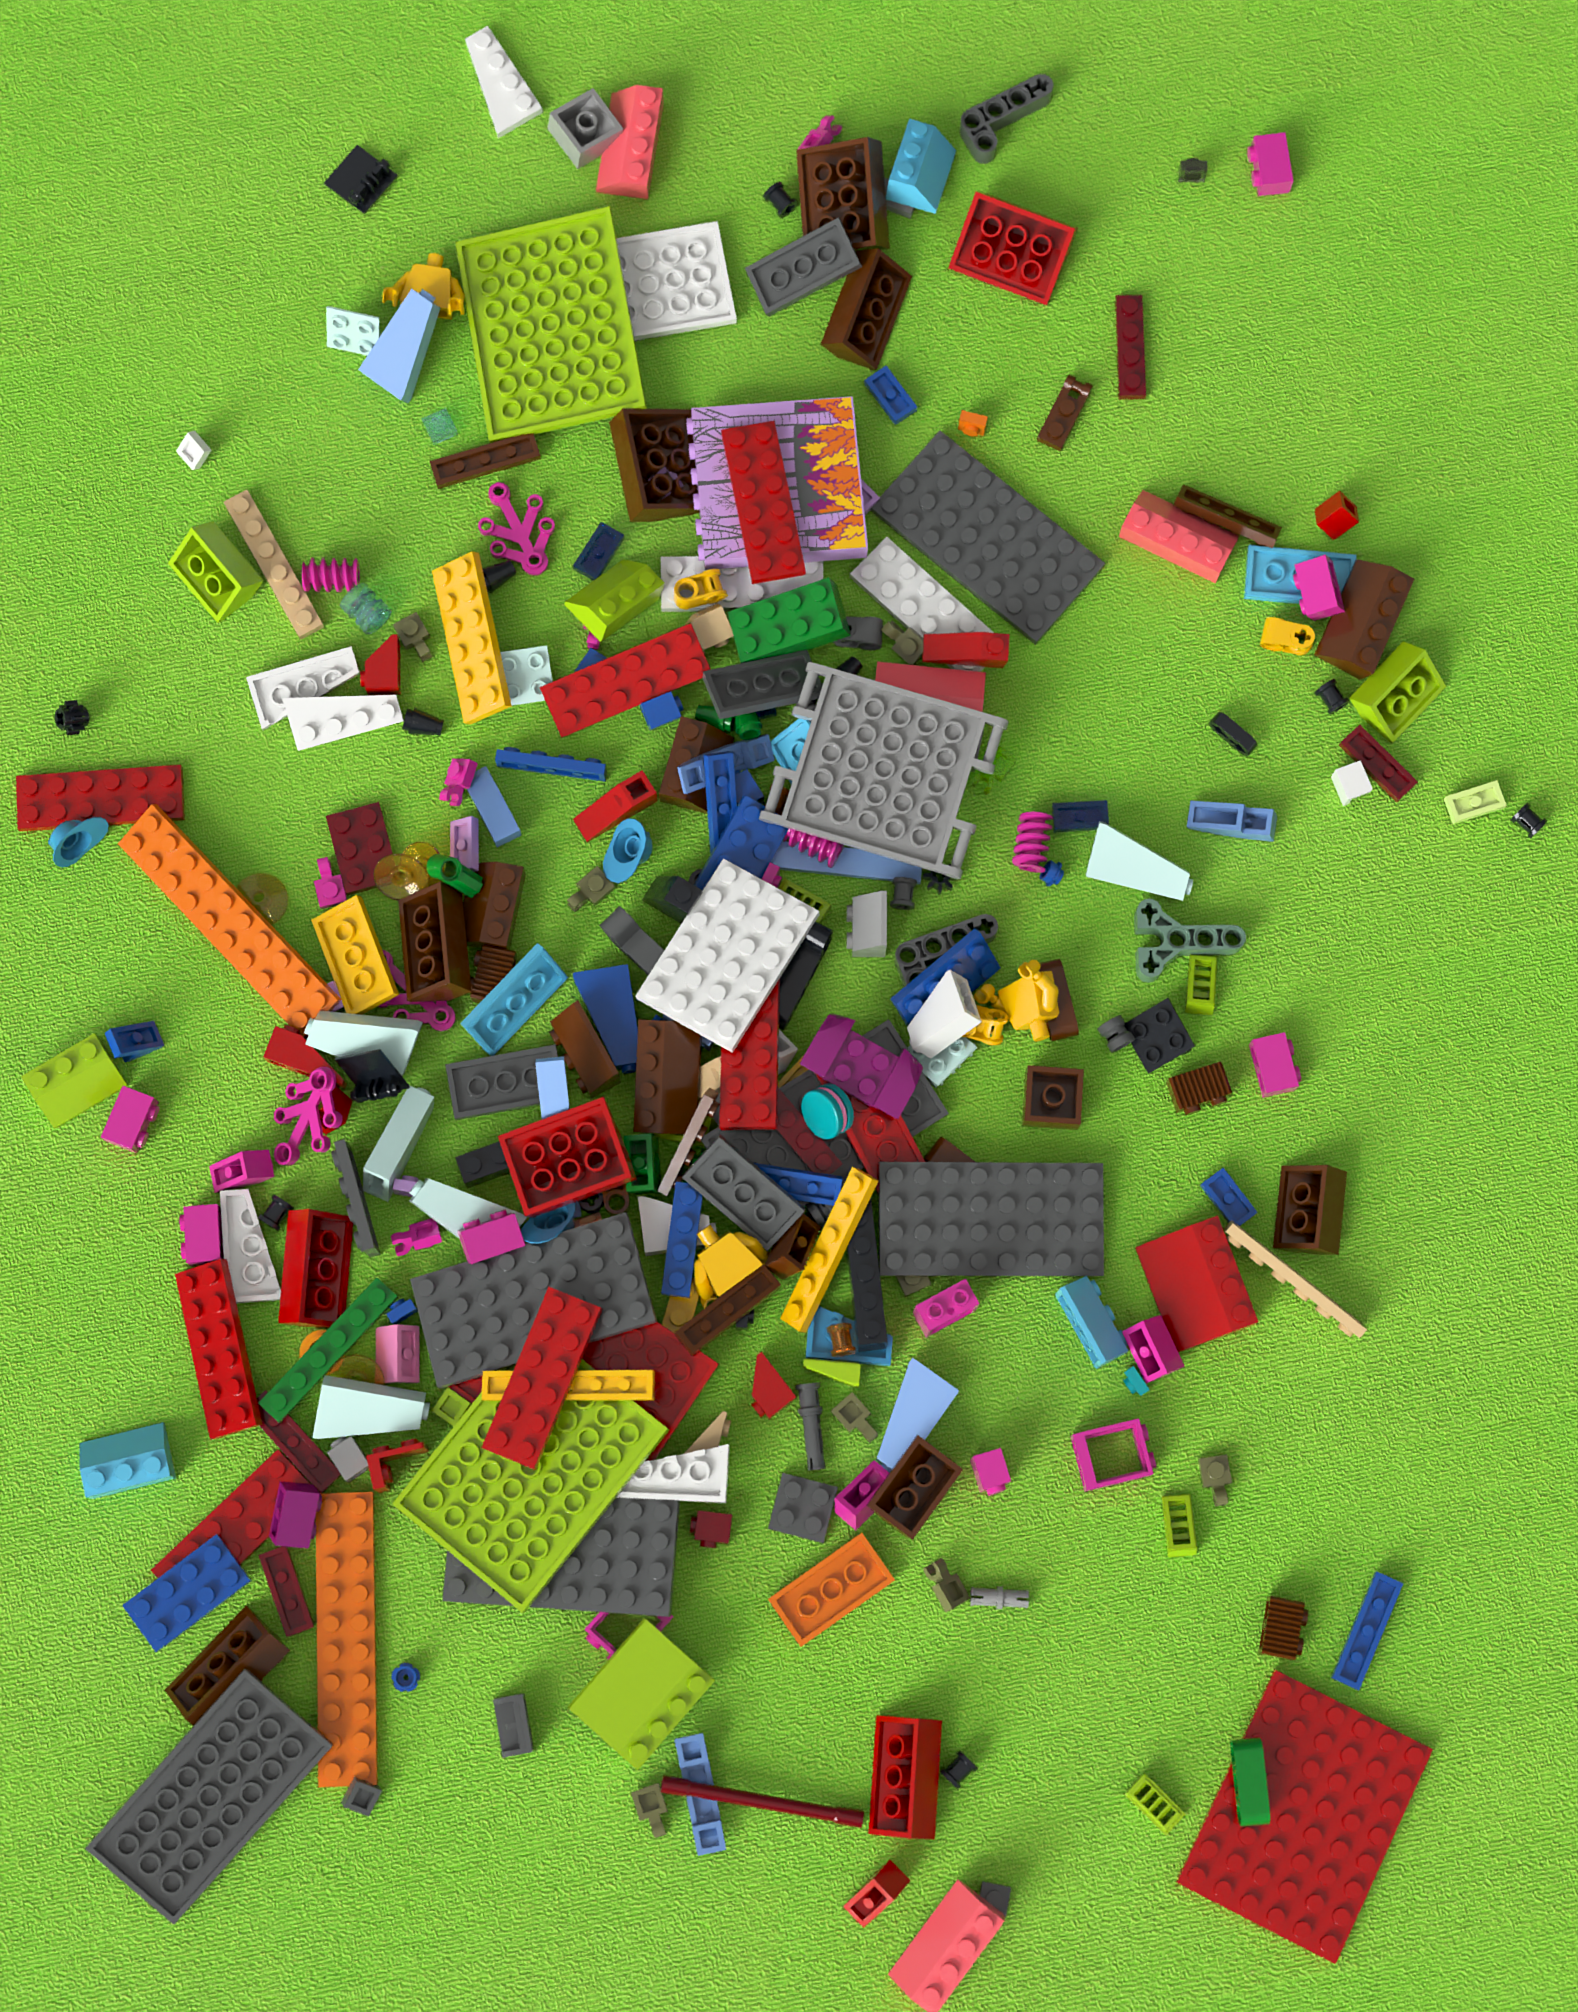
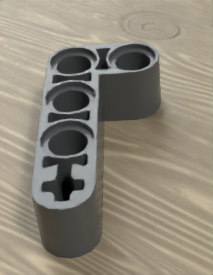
M1045 74L1035 75L966 110L962 114L959 133L971 155L978 163L987 164L995 158L997 137L994 132L1046 107L1050 103L1053 81L1049 76ZM1019 100L1023 104L1016 105L1012 101ZM998 112L1000 116H992L989 113ZM974 123L977 125V127L970 128L967 126V124ZM988 145L990 149L984 150L979 146Z
M618 906L599 926L627 957L649 975L664 949L649 937L623 908Z
M983 914L900 944L896 949L894 961L903 986L905 987L909 984L911 978L917 977L926 969L927 965L934 963L956 944L952 940V935L955 933H962L966 936L971 932L970 928L972 930L975 928L982 934L987 944L992 942L998 930L997 920L992 915ZM984 924L986 928L991 927L989 934H986L984 930L979 931L981 925ZM930 942H935L940 946L941 950L937 953H930L927 951L926 945ZM908 951L915 956V959L912 962L906 963L901 960L900 954Z

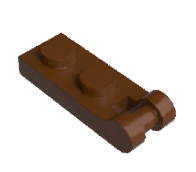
M1071 374L1067 376L1037 436L1038 442L1061 452L1092 391V384L1085 382V384L1081 383ZM1071 390L1080 394L1078 399L1069 396Z

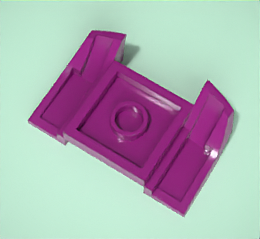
M834 1013L829 1014L812 1040L800 1065L818 1074L827 1083L838 1086L845 1093L866 1105L878 1108L895 1119H899L919 1081L923 1070L922 1064L905 1048H902L899 1056H896L852 1031L851 1028L856 1020Z

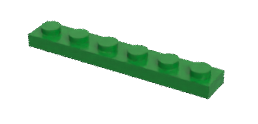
M376 1278L258 1404L278 1423H281L322 1380L324 1375L338 1363L398 1299V1296L381 1280Z

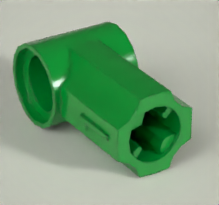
M434 854L427 862V872L431 877L443 881L468 898H473L483 886V877L462 865L457 858ZM446 863V868L443 872V865Z

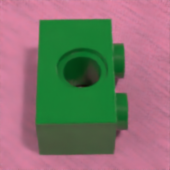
M651 1133L625 1135L624 1144L637 1180L626 1183V1192L633 1195L660 1193L657 1191L661 1184L659 1137Z

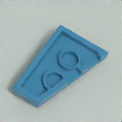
M819 1305L808 1328L806 1359L890 1366L893 1336L887 1334L888 1343L886 1349L858 1352L854 1321Z

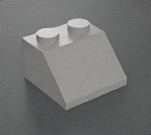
M594 88L550 112L548 130L577 169L600 157L623 132V127Z
M878 891L853 897L852 905H847V922H852V932H847V949H852V957H885L887 948V891Z

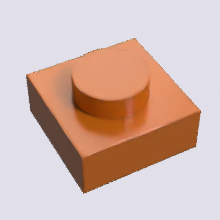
M962 410L958 430H961L968 436H984L988 416Z

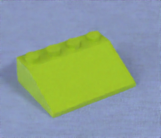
M644 1618L567 1708L620 1756L639 1770L715 1680Z

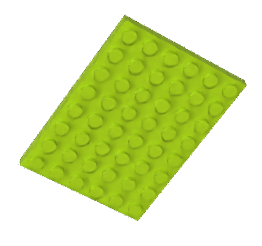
M610 206L455 242L490 443L517 435L539 434L615 417L621 409H647Z
M583 1359L578 1370H595ZM515 1366L500 1371H513ZM481 1392L392 1504L520 1612L525 1613L668 1433L669 1429L635 1401H564L538 1467L534 1470L481 1448L501 1402L483 1401Z

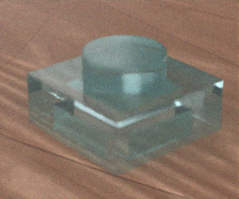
M446 408L422 418V423L433 445L458 435L457 429Z

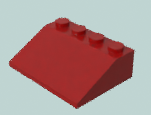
M976 191L948 268L1048 305L1078 227L982 191Z
M605 1097L498 1136L524 1215L529 1218H534L637 1180L629 1154Z
M1218 1216L1192 1224L1135 1247L1158 1311L1178 1353L1249 1328L1259 1322Z

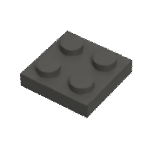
M782 1473L768 1529L824 1543L838 1487Z

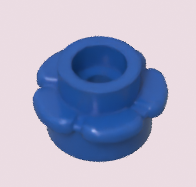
M1049 860L1044 865V868H1046L1045 872L1040 873V880L1044 881L1048 887L1053 884L1057 885L1064 875V870L1061 869L1062 863H1055Z
M402 1663L399 1668H395L392 1672L391 1678L394 1680V1687L401 1692L404 1690L408 1692L413 1691L418 1686L417 1681L420 1680L419 1670L413 1668V1665L410 1663ZM408 1675V1680H404L403 1676Z

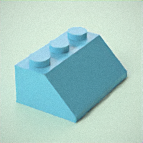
M909 119L889 178L886 200L936 214L956 150L935 126Z
M1085 1276L1061 1287L1055 1296L1095 1369H1098L1128 1352L1126 1347L1128 1344L1122 1330L1117 1331L1112 1322L1115 1320V1316L1108 1305L1103 1306L1098 1297L1102 1294L1097 1283L1094 1280L1090 1281Z
M162 1422L80 1443V1474L85 1497L95 1499L175 1479L176 1475L165 1423Z

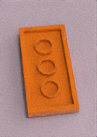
M860 1533L768 1600L799 1646L802 1647L895 1581V1579L864 1534Z

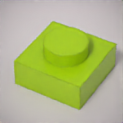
M447 1387L432 1409V1412L452 1426H455L472 1403Z

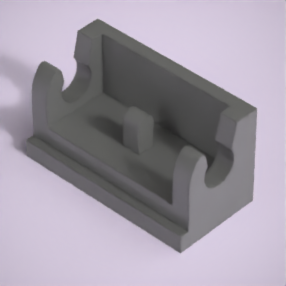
M525 1694L493 1699L502 1758L535 1752Z

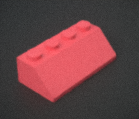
M635 85L612 93L609 110L623 127V132L602 153L596 186L597 193L648 199L664 105L663 88Z
M1145 490L1141 491L1132 505L1119 534L1120 538L1215 584L1239 538L1238 535L1215 524H1210L1199 516L1183 512L1174 504Z
M877 662L875 681L983 712L986 672Z
M957 1879L889 1971L888 1975L911 2000L925 2011L938 2012L1005 1922V1914L961 1880Z

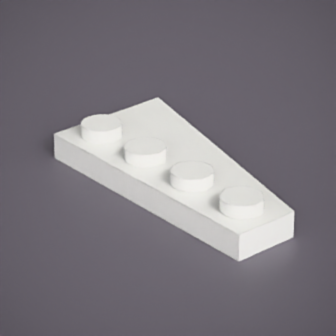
M488 26L465 38L498 138L543 113L541 105Z
M351 646L246 678L261 728L265 730L287 717L282 698L321 697L356 677L360 672Z
M396 695L282 698L298 751L404 721Z
M249 1190L220 1191L224 1259H227L236 1304L280 1300L281 1289Z
M727 1444L706 1450L702 1449L691 1453L645 1461L616 1498L727 1503L730 1445Z

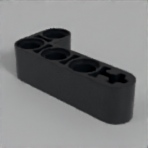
M816 921L780 977L779 1028L785 1030L833 937L832 929Z

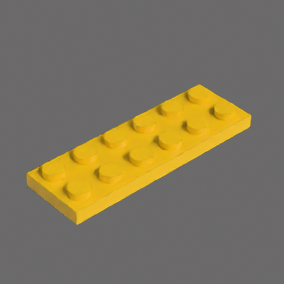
M473 551L432 570L463 722L470 725L512 706L480 555Z

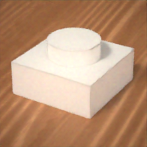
M192 431L186 434L176 452L192 470H197L201 468L211 449L196 431Z

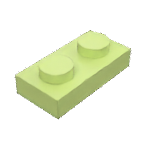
M1497 780L1444 798L1453 824L1488 814L1507 806Z

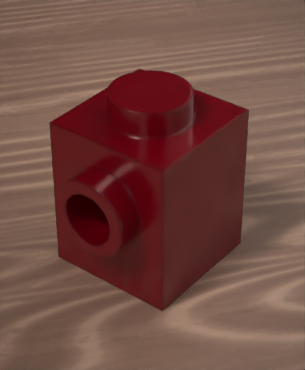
M698 1510L697 1517H691L690 1533L695 1534L694 1540L700 1541V1547L717 1548V1543L729 1545L732 1514Z

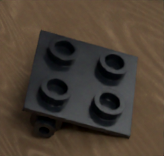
M356 145L326 179L324 185L365 214L398 175L389 169L390 164L385 159L378 161L360 146Z
M1169 998L1151 1007L1124 1025L1126 1030L1131 1031L1135 1038L1131 1044L1148 1074L1176 1057L1189 1053L1195 1047Z
M381 1049L335 1058V1061L355 1084L354 1090L350 1092L352 1101L363 1103L368 1100L375 1101L385 1097H396L402 1090L410 1088L409 1084Z

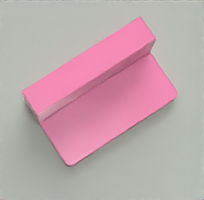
M396 1324L376 1328V1384L419 1383V1326Z

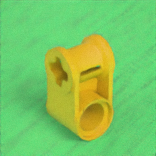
M710 569L678 580L674 587V602L676 606L680 609L688 610L705 604L717 603L727 598V591L723 590L719 579L721 575L720 570ZM682 590H690L693 595L685 598L679 593Z
M1268 617L1265 619L1260 646L1270 651L1305 655L1311 650L1315 633L1308 625ZM1299 636L1304 637V644L1299 643Z
M976 1005L982 1022L962 1037L981 1041L988 1045H1000L1003 1042L1002 1031L1004 1025L1008 1022V1015L999 1009H990Z

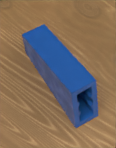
M628 964L574 972L573 979L617 1071L622 1070L623 1074L636 1072L638 1026Z

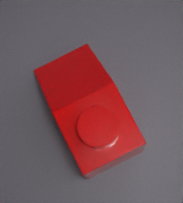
M397 634L391 635L365 661V671H360L361 687H365L368 695H401L400 640Z
M760 1352L756 1359L752 1398L755 1402L751 1406L761 1418L766 1415L770 1420L795 1401L796 1396L765 1355Z
M889 1860L871 1876L843 1907L864 1928L897 1898L911 1880Z

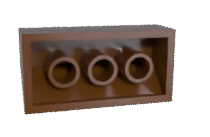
M879 248L856 250L862 267L846 276L821 341V345L837 358L872 370H877L912 278L911 274Z
M1355 560L1341 592L1345 612L1330 617L1314 655L1359 680L1374 674L1414 582V578L1392 566Z
M438 882L398 900L407 1001H450L472 992L462 893L443 882Z
M638 1019L633 1132L685 1134L699 1105L702 1035L677 1021Z
M246 1605L164 1691L184 1718L194 1725L244 1668L248 1669L262 1681L290 1650L279 1636Z

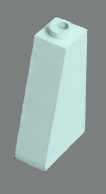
M1099 821L1086 877L1182 901L1184 895H1190L1193 879L1189 878V871L1109 824Z
M319 1011L315 1019H309L304 1033L309 1035L306 1045L337 1057L381 1049L401 1076H403L423 1022L410 1019Z
M410 1086L404 1093L363 1168V1191L387 1202L391 1198L395 1178L400 1179L434 1108V1096L426 1089Z
M428 1178L424 1182L418 1180L409 1192L412 1195L409 1200L412 1204L457 1238H459L457 1231L464 1229L463 1223L479 1219L480 1223L491 1220L490 1214L506 1209L507 1214L515 1213L519 1228L527 1218L522 1213Z
M324 1375L312 1438L323 1439L416 1430L420 1428L421 1419L427 1420L430 1403H425V1392Z

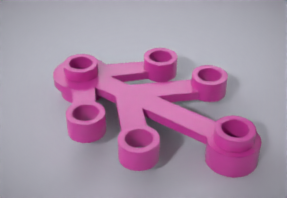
M502 482L494 483L488 491L489 499L495 506H500L511 529L496 525L491 518L484 517L478 522L479 531L484 536L493 535L518 543L523 552L506 548L504 542L496 540L490 545L491 555L496 559L505 558L520 563L523 570L529 575L542 574L548 567V558L544 551L550 535L555 531L554 521L549 517L542 518L538 524L540 534L533 548L529 537L538 512L543 509L542 498L537 494L528 497V509L521 524L509 501L511 498L509 487ZM497 489L504 490V493L500 496L494 494ZM534 500L540 502L537 507H532L530 503ZM485 523L491 524V528L489 530H483L482 525ZM545 523L552 525L549 530L542 528ZM497 546L503 548V551L500 553H495L493 550ZM534 557L539 559V562L535 565L529 562Z
M382 950L387 958V964L393 980L406 991L405 975L394 965L391 954ZM399 993L398 996L377 1006L379 1008H386L389 1005L420 1004L427 1012L408 1013L405 1009H398L394 1012L393 1018H397L399 1014L403 1013L407 1015V1019L419 1020L423 1024L429 1023L437 1031L450 1029L456 1019L455 1012L452 1007L447 1005V1001H436V1004L433 1001L409 1002L407 1001L406 993ZM440 1012L446 1014V1019L443 1021L436 1019L437 1014Z
M319 1067L311 1073L309 1080L287 1085L285 1094L290 1100H300L305 1093L310 1091L312 1093L308 1101L287 1108L279 1107L274 1112V1120L278 1124H289L293 1118L300 1116L288 1143H279L274 1150V1158L278 1164L293 1165L298 1161L300 1157L298 1147L309 1124L312 1135V1149L315 1152L323 1153L330 1149V1139L327 1136H323L318 1105L322 1100L325 1113L323 1116L324 1125L328 1128L340 1127L342 1115L335 1111L332 1091L336 1085V1075L331 1068Z

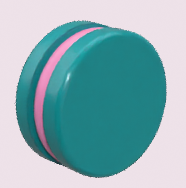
M831 1083L823 1084L807 1092L802 1099L801 1110L804 1121L816 1136L822 1139H832L840 1133L849 1130L852 1126L854 1111L851 1101L838 1086Z

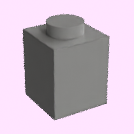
M345 1436L340 1437L330 1445L332 1449L327 1454L346 1482H351L369 1470L367 1457L352 1436L347 1439Z

